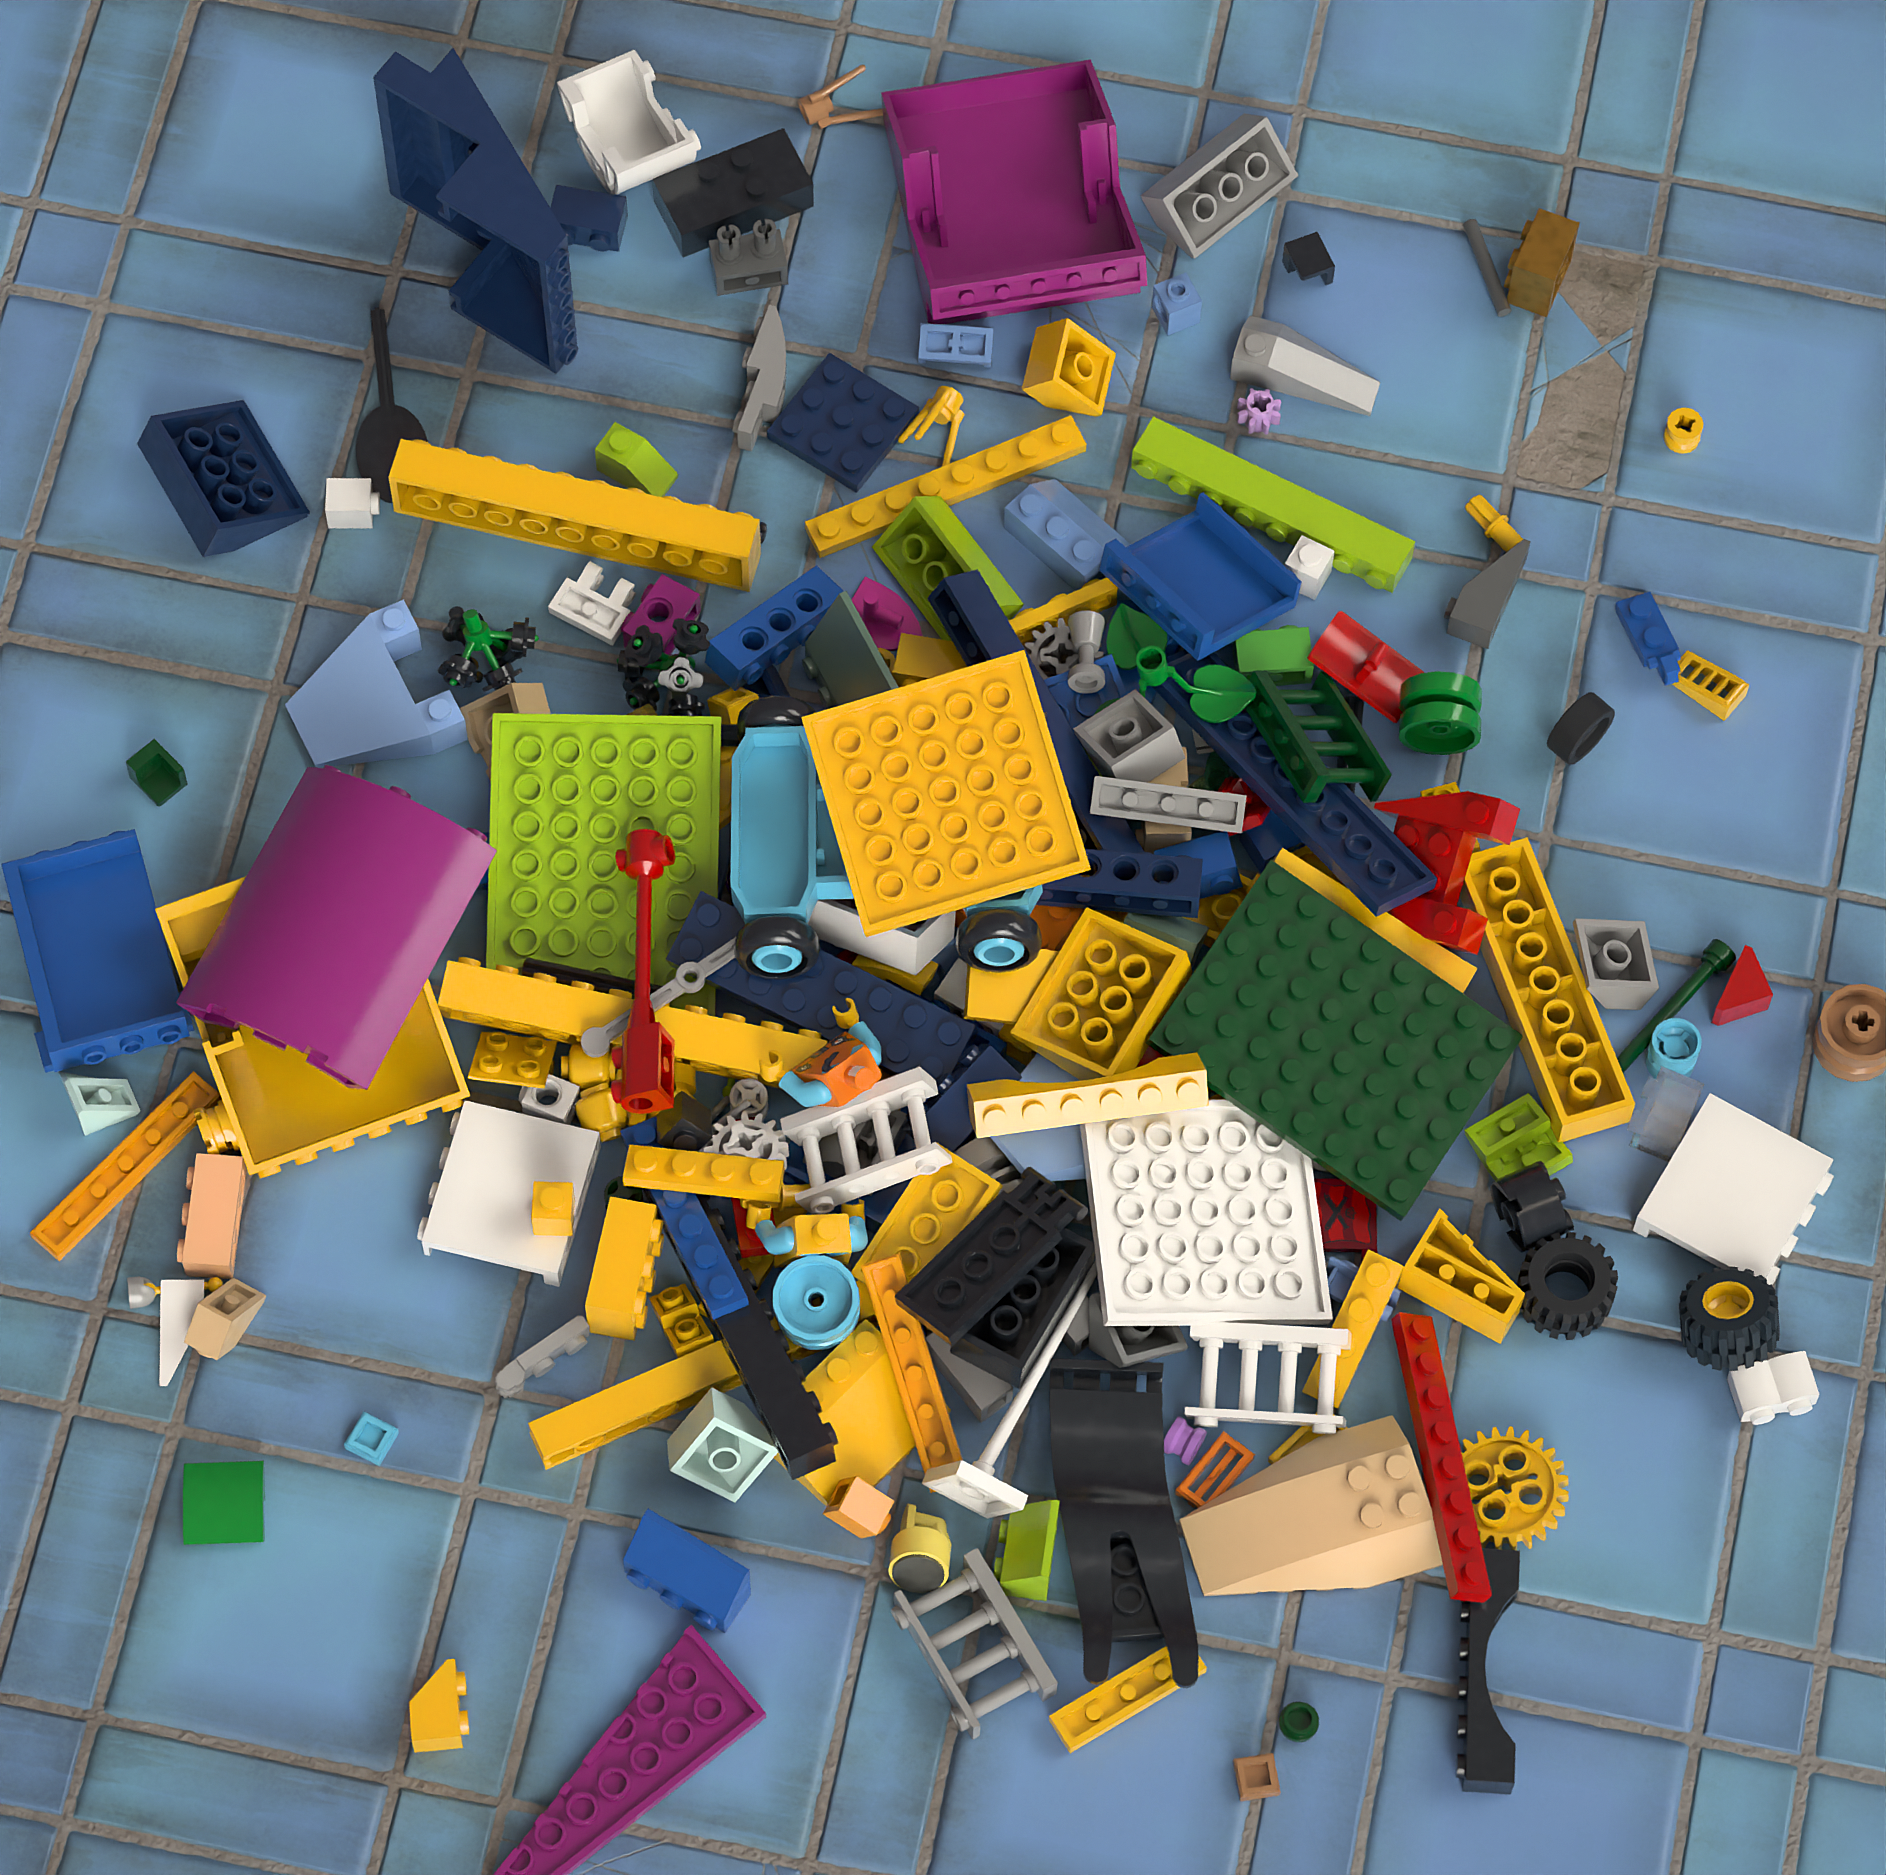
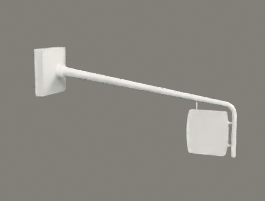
M1096 1260L978 1461H973L972 1465L960 1460L927 1469L922 1481L923 1485L987 1519L1023 1510L1028 1495L994 1478L995 1469L993 1465L1093 1281L1098 1276Z

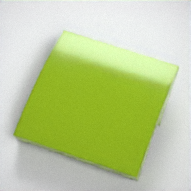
M1529 1093L1464 1130L1472 1148L1494 1181L1539 1161L1543 1162L1549 1176L1573 1163V1154L1562 1141H1557L1551 1128L1550 1118Z

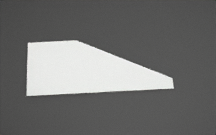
M204 1279L161 1280L159 1386H168L188 1347L184 1340L197 1304L204 1299Z

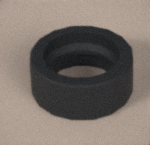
M1588 692L1574 702L1556 723L1548 737L1547 747L1567 764L1577 763L1605 735L1615 716L1614 709L1595 693Z

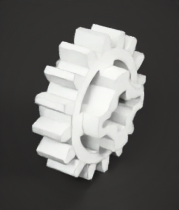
M742 1112L741 1120L735 1121L729 1115L727 1116L728 1125L725 1127L718 1123L714 1125L715 1135L707 1143L704 1153L784 1161L786 1170V1157H789L788 1143H786V1137L782 1130L777 1131L775 1120L764 1124L762 1114L759 1113L754 1120H749L747 1112Z

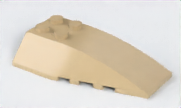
M1393 1415L1340 1430L1336 1434L1317 1437L1179 1519L1203 1596L1256 1594L1257 1592L1272 1591L1282 1593L1293 1592L1294 1590L1315 1589L1316 1591H1325L1337 1588L1367 1589L1443 1565L1432 1509L1410 1444Z

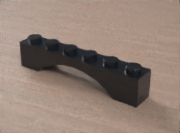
M1482 1548L1492 1596L1484 1603L1460 1601V1623H1467L1466 1637H1460L1458 1658L1459 1661H1466L1465 1676H1459L1457 1697L1458 1700H1465L1464 1715L1458 1714L1456 1737L1457 1739H1464L1463 1754L1456 1755L1455 1776L1456 1778H1463V1792L1511 1794L1515 1784L1516 1744L1503 1728L1493 1709L1487 1688L1485 1661L1490 1635L1501 1616L1514 1603L1519 1591L1520 1550Z

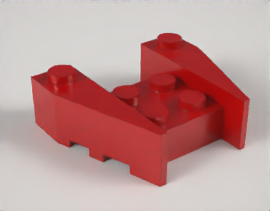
M1469 791L1375 803L1374 809L1397 819L1393 833L1437 877L1434 889L1387 912L1430 941L1446 948L1478 955L1488 918L1469 909L1458 907L1457 903L1476 838L1510 845L1520 808L1500 798Z

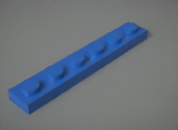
M656 1116L620 1131L627 1150L629 1144L665 1148L657 1142ZM647 1188L712 1320L749 1305L748 1297L696 1194Z

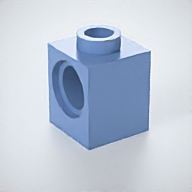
M1186 272L1153 286L1152 309L1167 336L1200 323L1202 300Z

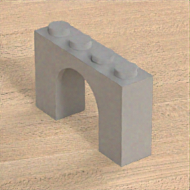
M1087 1295L1062 1338L1063 1343L1074 1356L1089 1347V1298ZM930 1329L927 1331L926 1341L934 1365L981 1423L1012 1401L1013 1387L1011 1384L951 1354L950 1344Z

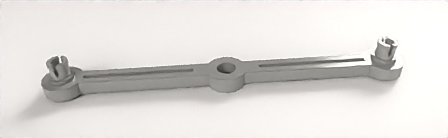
M736 937L700 962H686L682 964L676 972L675 979L650 995L654 1012L684 992L694 993L699 991L703 987L707 976L734 959ZM693 973L697 976L695 982L689 983L684 979L685 975ZM631 1008L602 1028L592 1027L587 1029L581 1037L583 1052L593 1058L605 1055L610 1048V1042L618 1038L626 1030Z

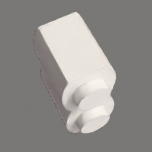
M1805 1351L1784 1354L1764 1360L1763 1362L1756 1361L1754 1366L1748 1369L1745 1368V1365L1738 1366V1371H1729L1727 1377L1740 1421H1751L1753 1425L1767 1423L1775 1418L1774 1414L1789 1412L1790 1415L1796 1416L1809 1412L1819 1397Z

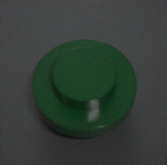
M1292 1702L1283 1708L1279 1716L1280 1731L1287 1739L1294 1742L1310 1740L1316 1734L1319 1727V1717L1316 1710L1305 1702Z

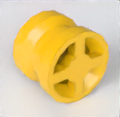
M1685 407L1671 412L1667 419L1663 437L1665 444L1670 450L1684 454L1696 449L1704 424L1699 413ZM1681 425L1690 428V430L1682 429Z

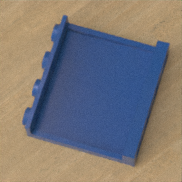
M1203 492L1199 494L1195 511L1127 547L1117 539L1106 543L1099 569L1197 661L1295 608L1302 583L1292 571L1287 569L1268 549L1256 541L1244 527L1235 522L1218 504L1213 502Z

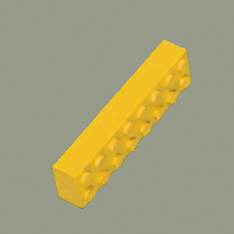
M1528 837L1513 841L1510 845L1502 844L1472 853L1461 889L1460 899L1464 908L1488 918L1480 949L1510 1025L1523 1036L1518 1045L1545 1113L1550 1118L1551 1128L1557 1141L1565 1142L1630 1122L1635 1107L1634 1099L1591 993L1586 988L1583 973Z

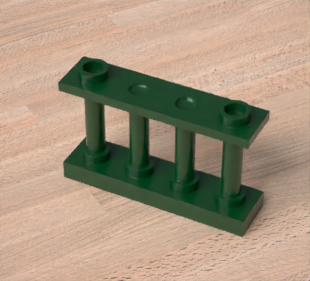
M1254 670L1249 681L1253 684L1257 693L1256 697L1245 709L1302 802L1315 803L1326 783H1359L1369 801L1377 802L1392 774L1331 676L1324 671H1320L1310 690H1278L1266 670ZM1288 705H1310L1316 715L1294 716ZM1304 731H1327L1333 742H1310ZM1320 757H1343L1349 768H1326Z

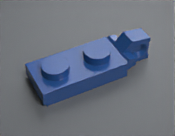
M1651 592L1617 601L1615 606L1616 613L1643 667H1648L1649 670L1656 668L1665 686L1679 682L1678 673L1680 672V667L1677 661L1681 660L1679 647Z

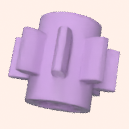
M1251 388L1247 400L1244 398L1238 399L1237 409L1240 412L1238 413L1237 423H1245L1249 429V434L1263 432L1267 435L1271 423L1274 425L1280 424L1281 414L1278 411L1280 410L1281 400H1273L1269 389L1255 391Z

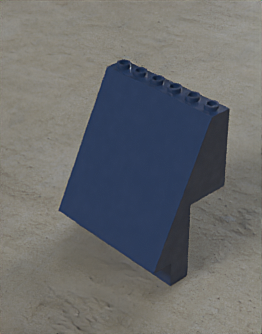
M454 48L449 51L431 73L395 51L373 77L390 194L482 250L450 288L449 295L455 298V301L451 304V309L557 374L564 364L569 365L574 360L578 352L569 262L570 254L565 231Z

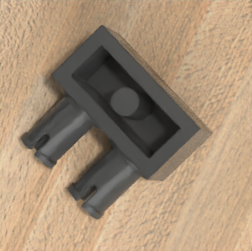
M765 219L764 226H762L761 220L755 222L753 233L741 235L739 228L734 225H729L728 232H726V227L722 226L717 232V239L709 241L710 264L717 296L788 285V265L780 229L776 230V225L772 220Z

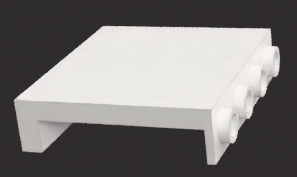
M1710 1093L1638 1214L1633 1231L1647 1238L1652 1230L1710 1263L1721 1267L1723 1270H1729V1266L1738 1267L1739 1271L1749 1269L1754 1271L1755 1277L1762 1275L1767 1279V1284L1773 1285L1781 1270L1775 1266L1781 1255L1786 1258L1789 1257L1798 1241V1237L1793 1235L1799 1224L1804 1227L1807 1226L1816 1209V1206L1811 1204L1816 1193L1824 1196L1834 1178V1175L1828 1173L1833 1159Z
M465 1100L461 1113L455 1112L451 1122L450 1135H454L451 1147H444L441 1154L439 1169L443 1170L440 1182H433L430 1190L428 1204L432 1205L429 1218L423 1217L419 1226L418 1240H422L424 1255L430 1256L432 1248L542 1274L545 1284L560 1287L600 1152L599 1132ZM534 1181L573 1183L575 1195L573 1236L533 1234L531 1213Z

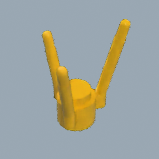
M938 387L933 398L927 400L924 408L900 435L898 442L900 444L904 443L919 425L920 427L914 435L916 440L922 438L933 421L939 424H947L950 421L952 423L942 467L950 464L959 424L965 415L960 410L964 401L962 395L952 387Z

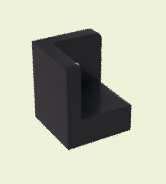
M1318 231L1284 243L1282 262L1288 273L1296 271L1302 281L1320 275L1325 285L1333 283L1335 265Z

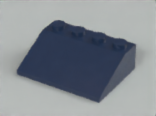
M244 400L152 415L137 442L202 557L236 551L308 517L310 513Z

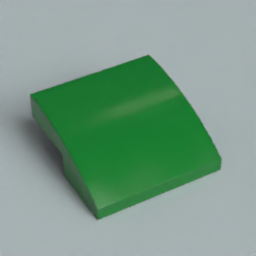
M264 1461L184 1463L183 1545L265 1541Z

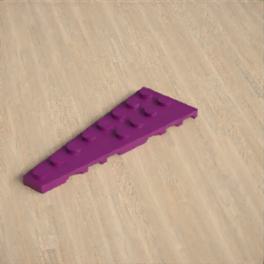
M692 1625L684 1630L680 1640L669 1653H666L651 1677L637 1690L633 1700L622 1714L616 1717L583 1759L579 1769L568 1783L565 1782L558 1791L557 1797L546 1811L540 1814L534 1822L532 1829L517 1848L515 1847L493 1875H569L766 1718V1712Z

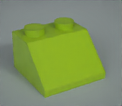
M1058 1500L1025 1504L1023 1510L1010 1513L1009 1520L1001 1519L998 1543L1005 1544L1004 1558L996 1557L993 1575L997 1581H1000V1586L1006 1596L1047 1601L1058 1523Z

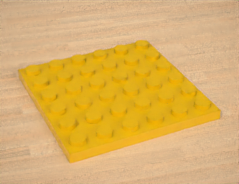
M1025 650L801 717L866 937L1091 870Z

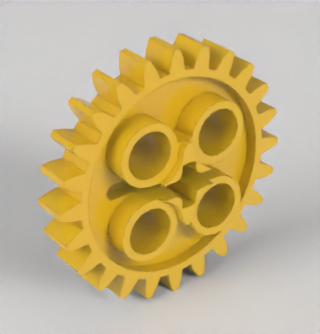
M1509 1426L1506 1436H1500L1497 1427H1493L1491 1438H1486L1481 1431H1477L1476 1444H1473L1466 1438L1463 1439L1465 1452L1462 1453L1467 1481L1470 1477L1477 1474L1484 1475L1488 1479L1485 1484L1479 1486L1473 1485L1468 1481L1471 1499L1481 1500L1480 1503L1473 1504L1482 1548H1485L1490 1541L1494 1542L1495 1549H1502L1503 1543H1508L1511 1550H1517V1542L1523 1541L1525 1546L1531 1549L1532 1536L1535 1535L1542 1541H1545L1546 1531L1544 1527L1546 1526L1554 1530L1558 1528V1521L1553 1515L1565 1516V1506L1561 1502L1569 1501V1491L1562 1488L1568 1486V1476L1559 1475L1564 1471V1462H1552L1556 1457L1554 1447L1542 1451L1544 1446V1439L1542 1437L1536 1439L1533 1443L1529 1442L1528 1430H1525L1520 1438L1514 1437L1512 1426ZM1514 1459L1524 1463V1467L1516 1471L1509 1470L1504 1465ZM1532 1475L1537 1476L1536 1480L1528 1478ZM1504 1485V1487L1507 1490H1511V1492L1505 1494L1502 1489H1498V1487ZM1530 1493L1536 1494L1541 1498L1534 1505H1527L1520 1499ZM1494 1508L1504 1513L1503 1517L1497 1520H1491L1484 1516L1486 1511Z

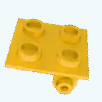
M481 1031L468 1073V1079L544 1089L548 1074L553 1075L555 1061L553 1057L557 1041L544 1040L540 1037L528 1038L506 1035L502 1032L490 1033Z

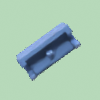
M921 323L919 363L936 361L982 364L984 367L991 368L994 328Z

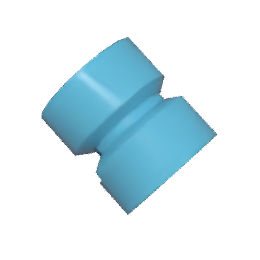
M1680 1018L1667 1019L1657 1025L1651 1037L1645 1063L1648 1072L1654 1079L1664 1084L1674 1085L1684 1082L1691 1076L1701 1050L1702 1038L1699 1030L1691 1022Z

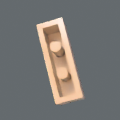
M196 1153L195 1167H188L187 1190L192 1191L190 1203L184 1202L182 1209V1226H187L185 1239H179L177 1246V1262H182L186 1276L218 1277L220 1279L233 1278L247 1173L243 1156Z

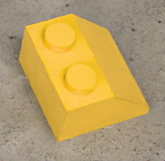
M1068 318L1036 327L1021 390L1048 408L1095 417L1101 416L1116 353Z

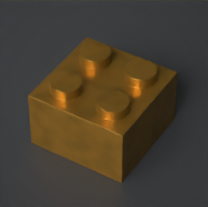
M1541 208L1538 209L1533 221L1527 219L1520 240H1522L1519 249L1514 248L1507 267L1510 270L1504 287L1509 289L1507 297L1509 304L1544 317L1548 316L1572 261L1579 222Z

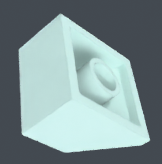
M712 1387L667 1440L669 1471L733 1502L740 1498L778 1453L766 1428L744 1403Z

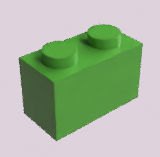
M1286 625L1275 630H1260L1257 628L1233 641L1232 650L1235 671L1241 673L1247 679H1250L1254 670H1266L1276 686L1312 683L1314 664L1307 658L1312 650L1309 627Z

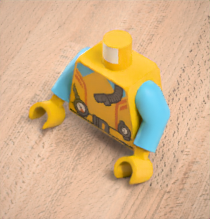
M861 1199L859 1204H841V1214L792 1216L777 1226L770 1221V1205L763 1204L762 1208L752 1206V1204H748L746 1226L755 1229L765 1249L770 1254H773L775 1268H785L791 1262L805 1256L821 1255L837 1260L843 1265H848L851 1253L861 1251L867 1245L864 1201Z

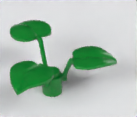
M1120 604L1108 629L1107 652L1108 655L1112 654L1118 668L1132 670L1137 667L1140 676L1138 682L1139 693L1144 698L1147 686L1161 685L1168 677H1172L1186 692L1193 693L1190 706L1196 716L1206 722L1221 723L1235 717L1256 697V689L1249 679L1241 673L1222 665H1207L1199 668L1194 674V686L1189 685L1176 672L1175 667L1168 666L1164 653L1168 643L1167 632L1147 614L1138 612L1125 604ZM1115 698L1104 702L1098 707L1094 715L1099 713L1109 705L1113 704L1120 698Z

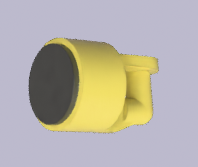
M907 1503L901 1520L900 1532L894 1536L891 1542L889 1576L897 1586L914 1593L931 1592L942 1587L949 1575L951 1542L947 1533V1524L943 1518L917 1512L916 1505Z

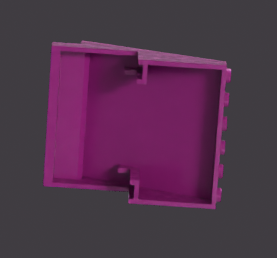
M1091 59L881 92L885 131L928 324L944 325L1141 293L1140 287L1148 286L1146 254L1120 188L1116 124Z

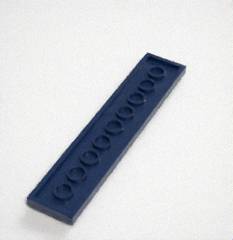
M1185 649L1166 657L1168 666L1175 667L1176 672L1191 686H1194V674L1199 668L1207 665L1229 667L1215 652L1199 661ZM1168 677L1161 685L1151 686L1376 917L1435 888L1437 877L1344 783H1326L1315 803H1303L1245 708L1228 721L1210 723L1201 720L1194 714L1190 706L1193 693L1186 692L1172 677Z

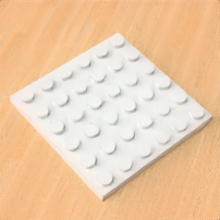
M1208 1100L1209 1106L1080 1124L1104 1326L1203 1325L1216 1322L1265 1325H1328L1333 1320L1311 1158L1228 1100Z

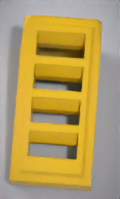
M1688 650L1682 655L1681 660L1677 661L1680 667V672L1678 673L1679 682L1672 685L1723 721L1728 718L1747 695L1749 688L1747 682ZM1688 665L1692 666L1694 670L1687 678L1680 675ZM1702 673L1706 677L1699 685L1694 683L1693 681ZM1712 681L1715 682L1717 685L1712 691L1706 689ZM1723 689L1729 692L1724 698L1719 696Z

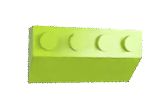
M915 496L872 546L873 550L942 640L952 641L927 598L945 577L978 569L1008 620L1012 619L1024 605L941 496Z

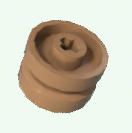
M1867 984L1847 985L1834 991L1824 1003L1812 1037L1813 1049L1822 1067L1835 1077L1850 1082L1869 1081L1886 1070V992L1882 989Z

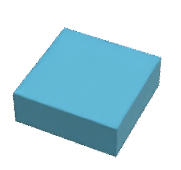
M363 1411L344 1443V1447L346 1450L380 1466L398 1436L399 1431L398 1428Z

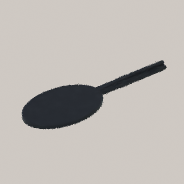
M376 307L375 310L370 311L380 407H377L367 415L359 429L356 441V459L361 478H371L373 492H379L381 500L393 503L389 474L400 440L413 441L418 439L426 442L428 440L419 420L406 408L395 405L385 310Z

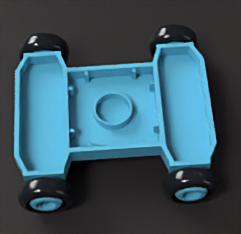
M780 695L758 698L749 702L739 712L736 734L740 744L732 756L730 886L733 904L745 922V925L737 932L734 955L739 966L751 975L775 980L794 978L807 973L817 963L820 941L813 927L808 925L817 900L854 899L801 718L814 714L816 711L803 700ZM1042 885L963 908L967 918L959 925L956 935V948L960 958L972 968L995 973L1016 971L1032 963L1039 955L1042 935L1037 922L1030 917V914L1043 893Z

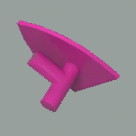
M864 577L851 600L877 648L887 649L888 651L898 650L901 633L923 636L919 621L910 606L894 591L870 578Z

